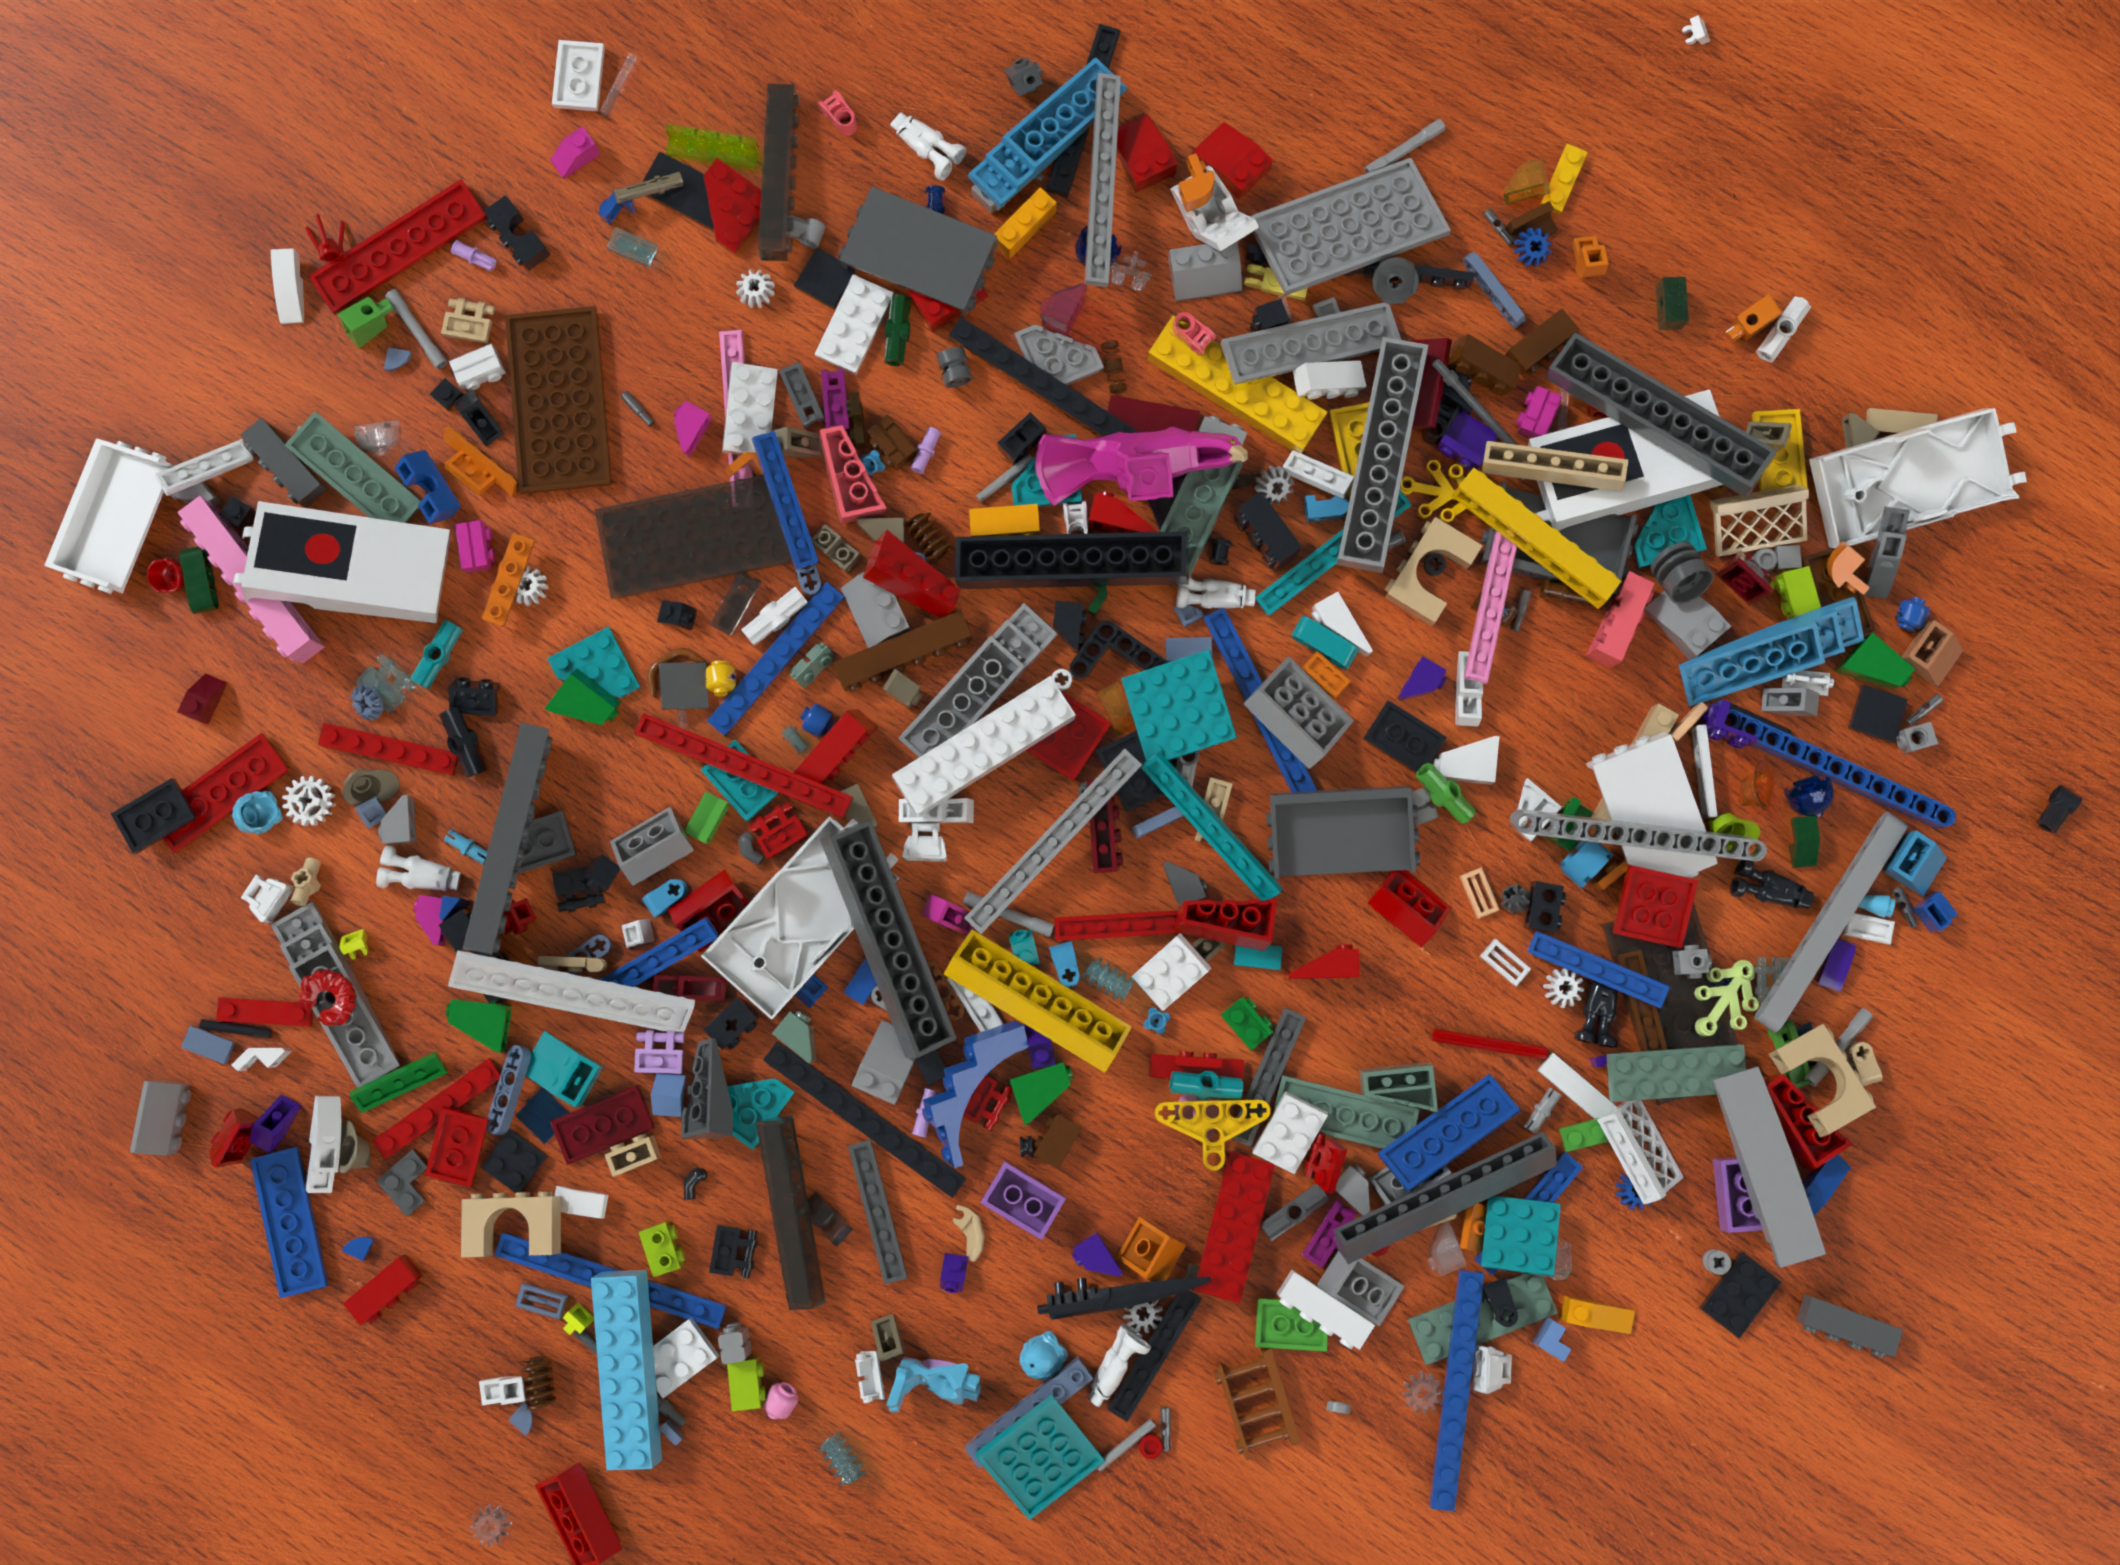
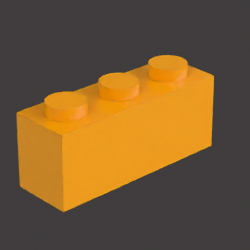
M1039 188L994 233V235H997L999 242L997 248L1011 259L1057 212V202L1042 188Z
M1038 504L969 509L971 537L1040 535Z

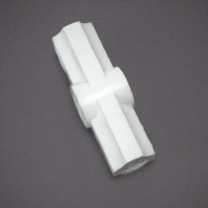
M1797 296L1791 300L1756 350L1760 359L1770 363L1775 360L1810 310L1811 306L1807 300ZM1780 326L1785 327L1787 333H1783L1780 330Z
M794 587L778 601H773L766 605L760 611V615L741 630L755 646L772 631L775 632L784 627L789 622L790 617L808 604V602L798 589Z

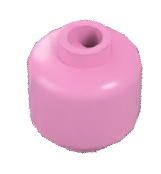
M786 1382L772 1385L766 1394V1401H763L766 1414L775 1420L789 1417L798 1403L796 1389Z

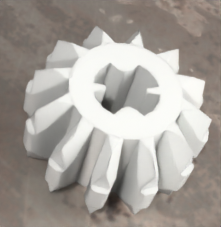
M750 269L749 276L741 274L743 281H737L736 285L739 289L736 293L741 297L740 300L743 304L748 302L749 308H753L755 303H757L758 308H762L761 302L764 301L766 304H769L770 300L768 297L774 296L775 293L772 289L775 285L773 281H770L769 274L763 275L760 269L754 274L753 270ZM754 286H756V288H758V286H759V290H758V291H755L754 289H753V291H752V288H753Z
M526 567L515 596L517 603L521 604L524 602L526 606H530L532 600L535 604H539V596L546 598L542 590L549 589V586L544 584L547 578L544 575L540 576V570L535 569L532 571L531 567ZM529 582V583H531V584H530V588H531V589L527 591V590H526V588H527V585H526V584Z
M1562 968L1561 973L1557 969L1553 970L1554 977L1546 976L1550 984H1544L1543 988L1550 990V992L1545 994V997L1553 996L1551 1000L1552 1005L1559 1002V1007L1565 1008L1567 1002L1572 1007L1574 1006L1573 999L1581 1000V996L1577 992H1584V988L1578 987L1577 984H1580L1583 980L1582 978L1574 980L1577 973L1572 971L1568 975V969ZM1559 986H1568V990L1563 992V990H1559Z

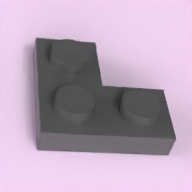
M416 1149L411 1150L377 1180V1183L406 1217L410 1216L427 1201L412 1183L427 1168V1162Z

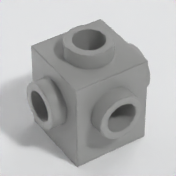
M1699 945L1684 946L1685 950L1672 951L1675 975L1687 974V979L1702 978V973H1709L1712 960L1710 954L1707 953V949H1699Z

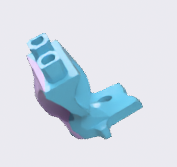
M904 1356L896 1370V1378L886 1405L889 1407V1412H899L905 1395L919 1384L928 1385L927 1390L933 1391L940 1398L953 1404L963 1405L965 1398L977 1401L981 1390V1385H979L980 1376L969 1373V1366L965 1363L955 1364L935 1359L921 1361Z

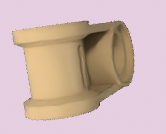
M1852 1041L1844 1052L1851 1068L1859 1074L1863 1087L1881 1081L1882 1072L1877 1064L1872 1047L1865 1042Z

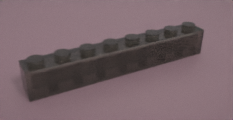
M795 84L767 85L758 252L761 261H788V254L793 251V241L789 239L790 232L794 231V219L790 217L791 211L795 210V197H792V190H796V176H793V169H797V155H794V149H798V135L795 134V128H799V114H796V107L800 108L801 104L800 93H796Z
M793 1115L768 1118L756 1122L788 1308L789 1310L813 1309L826 1303L794 1119Z

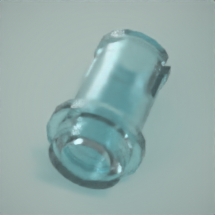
M790 725L781 732L782 739H786L799 755L810 745L796 731L797 727Z

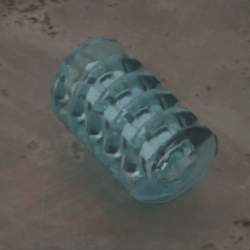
M1099 957L1097 960H1093L1081 980L1089 976V985L1097 981L1096 989L1100 990L1106 987L1104 993L1106 996L1114 992L1112 998L1114 1001L1122 997L1121 1005L1133 986L1134 978L1131 977L1125 981V972L1117 976V967L1109 971L1111 963L1107 962L1102 966L1103 958Z
M838 1431L823 1441L817 1452L827 1453L822 1460L824 1462L832 1461L828 1469H837L833 1477L841 1476L842 1479L838 1485L843 1486L857 1480L866 1473V1470L858 1472L862 1464L861 1462L853 1464L857 1456L856 1454L848 1455L852 1448L850 1446L842 1447L846 1439H837L841 1434V1431Z

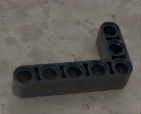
M1103 621L1098 624L1072 660L1069 673L1075 681L1086 680L1108 649L1141 672L1169 662L1113 622ZM1103 628H1110L1113 635L1105 638L1100 634V631ZM1128 641L1132 648L1128 651H1123L1119 648V643ZM1090 646H1096L1100 652L1097 656H1090L1087 653V649ZM1146 654L1150 657V662L1148 664H1141L1137 659L1138 656ZM1078 664L1084 665L1086 668V672L1082 675H1077L1073 671V668Z

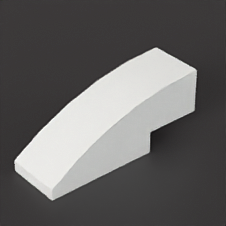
M294 248L271 250V267L279 321L281 324L304 323L303 279L300 277V254Z
M1459 651L1456 678L1455 725L1478 727L1482 719L1481 698L1483 695V683L1463 678L1469 652Z
M968 798L947 799L917 818L906 799H899V822L974 823V800Z

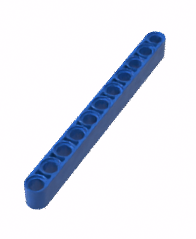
M1729 709L1727 716L1732 720L1730 727L1745 732L1746 725L1752 727V735L1758 737L1757 742L1751 744L1753 747L1932 828L1947 827L1956 820L1955 811L1943 803L1737 710ZM1768 734L1774 738L1773 746L1768 744L1766 740ZM1789 744L1793 745L1795 748L1794 755L1790 754L1788 751ZM1810 754L1815 755L1817 759L1815 765L1809 760ZM1832 763L1835 764L1838 768L1837 774H1834L1831 771L1830 767ZM1853 773L1857 774L1859 777L1858 784L1854 783L1852 780ZM1874 783L1880 786L1879 794L1874 791ZM1896 792L1901 795V803L1895 800ZM1918 802L1923 806L1922 813L1918 812L1916 808ZM1939 812L1944 815L1943 823L1938 819Z

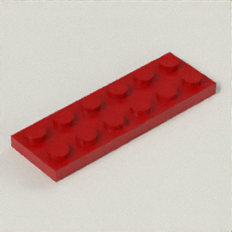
M260 733L182 790L198 819L164 838V841L173 853H178L232 814L233 807L240 797L255 791L262 792L291 771L265 734Z
M1229 1152L1197 1277H1211V1281L1194 1288L1193 1291L1237 1304L1241 1303L1275 1164Z

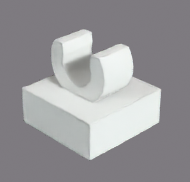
M1699 15L1691 18V25L1685 26L1682 29L1684 34L1693 32L1692 37L1685 40L1688 45H1692L1696 41L1701 45L1710 42L1705 22Z

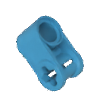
M671 879L645 895L642 901L653 917L657 918L687 896L688 886L683 880ZM673 885L680 886L678 889L679 895L672 894L671 891L674 890Z
M1072 941L1049 947L1061 984L1068 988L1076 986L1079 983L1080 974ZM1066 971L1076 974L1072 982L1063 979L1066 976Z

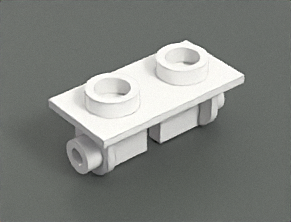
M1807 670L1783 676L1782 688H1808L1818 692L1821 696H1828L1829 688H1832L1834 685V679L1830 678V673Z
M861 1351V1353L856 1354L857 1359H855L858 1377H865V1380L859 1381L860 1398L863 1399L864 1403L872 1402L873 1399H885L878 1351Z

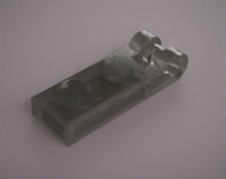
M742 570L737 574L710 623L711 627L730 637L733 635L762 582L757 578L753 579L747 576L748 573ZM742 584L748 586L746 592L740 589Z

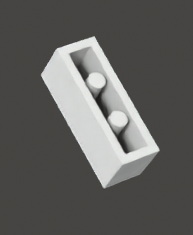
M1361 361L1304 363L1293 370L1298 397H1308L1309 400L1317 399L1321 396L1331 399L1340 395L1350 398L1357 396L1358 391L1366 387Z

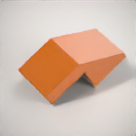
M744 452L724 470L729 477H732L748 464L758 477L763 475L757 454L754 452Z

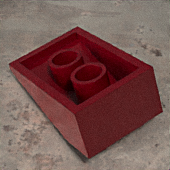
M1742 551L1736 553L1716 573L1749 606L1774 590L1775 582L1771 579L1770 573L1763 568L1760 569L1754 563L1752 556Z

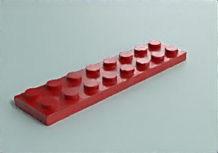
M460 179L340 255V259L336 262L324 265L308 277L331 312L336 315L487 219V216L464 181Z

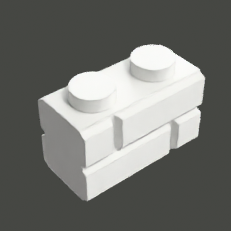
M492 344L449 361L455 378L464 391H471L472 389L474 391L480 387L481 383L486 381H498L501 379V375L506 373L499 354Z

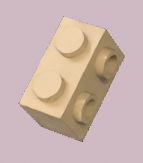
M645 1133L633 1138L634 1143L625 1146L623 1142L610 1147L612 1152L605 1154V1158L612 1177L662 1158L654 1135L647 1137Z

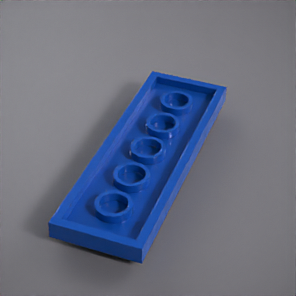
M1488 1074L1440 1108L1438 1112L1433 1113L1378 1152V1156L1408 1193L1520 1112V1109L1491 1074Z
M299 1147L251 1158L250 1163L279 1298L329 1286L310 1195L306 1191L307 1182Z

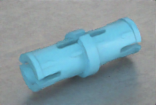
M451 829L448 834L455 837V840L446 835L444 842L459 849L462 855H468L484 866L485 859L480 857V855L486 857L488 851L476 845L473 839H467L454 829Z

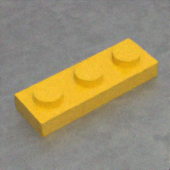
M1568 143L1566 144L1540 205L1550 201L1554 208L1552 212L1561 214L1588 153L1587 151Z

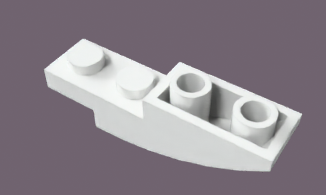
M315 1096L309 1138L312 1146L306 1191L308 1193H332L334 1174L338 1172L340 1158L341 1101L339 1096Z

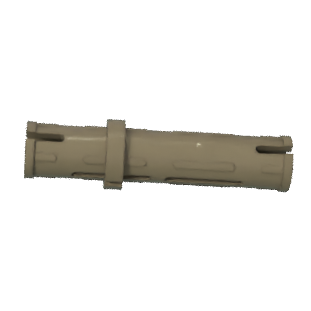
M676 172L662 177L657 175L654 176V179L613 189L617 204L655 193L663 194L666 190L682 187L683 180L680 172Z

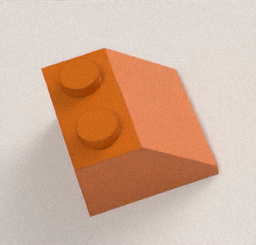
M1139 1216L1116 1258L1150 1281L1167 1280L1186 1245Z

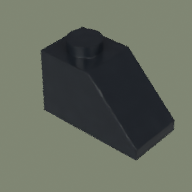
M473 389L454 401L459 413L485 446L504 434Z

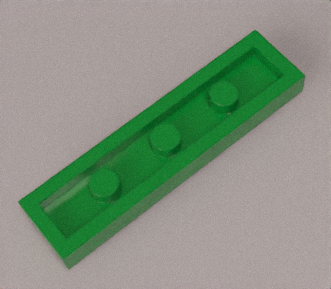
M433 1052L350 1091V1098L359 1111L363 1113L447 1074L448 1070L438 1053Z

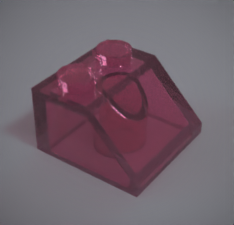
M1081 283L1053 292L1049 299L1045 298L1040 307L1042 327L1053 333L1057 332L1068 336L1086 301L1087 285Z

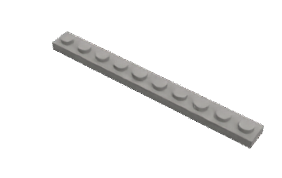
M1098 73L1096 83L1084 282L1086 285L1107 287L1109 284L1121 76Z
M1125 748L964 919L982 934L1143 764Z

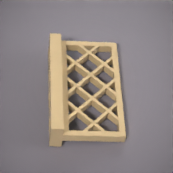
M1798 484L1753 492L1747 498L1737 495L1710 500V509L1713 511L1716 555L1719 557L1736 554L1739 551L1747 552L1808 541L1806 499L1809 498V489ZM1799 502V510L1792 517L1786 510L1792 503ZM1769 507H1776L1779 511L1771 521L1763 516ZM1747 511H1753L1757 515L1747 525L1741 518ZM1785 514L1791 520L1782 530L1775 523ZM1731 515L1734 517V520L1726 529L1723 528L1720 516ZM1760 518H1763L1769 524L1759 534L1752 528ZM1740 522L1746 528L1737 538L1730 532ZM1797 523L1800 526V535L1789 536L1787 532ZM1772 527L1780 531L1774 540L1768 541L1764 538ZM1752 531L1758 537L1752 544H1744L1742 540ZM1727 535L1736 540L1730 548L1722 549V541Z

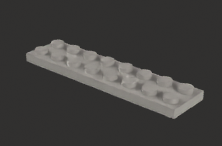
M1384 302L1222 339L1220 344L1233 383L1237 385L1293 372V370L1304 363L1336 362L1379 352L1383 337L1401 340L1390 305Z

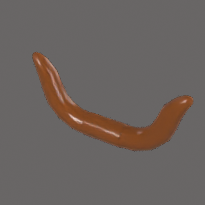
M686 648L674 649L659 658L651 665L647 674L651 697H654L656 694L655 676L659 670L660 663H670L681 656L687 657L694 662H706V660Z

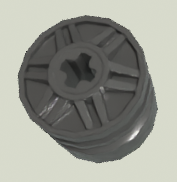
M1680 542L1667 547L1659 553L1651 565L1652 575L1663 586V590L1670 600L1677 604L1687 603L1696 599L1710 587L1714 580V573L1689 542Z

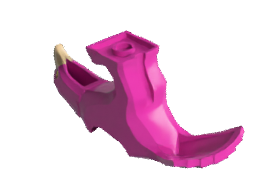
M1169 427L1166 430L1157 432H1118L1087 440L1044 434L1038 443L1035 470L1045 497L1053 506L1092 480L1117 481L1119 488L1122 491L1128 492V498L1131 501L1150 500L1161 497H1173L1172 478L1190 471L1221 468L1239 461L1244 462L1248 458V452L1235 436L1194 430L1190 432L1176 427Z

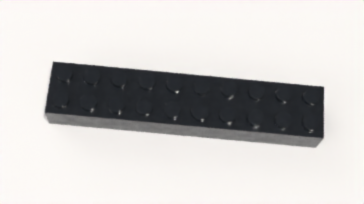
M1187 531L956 537L955 582L960 589L1189 584V538Z

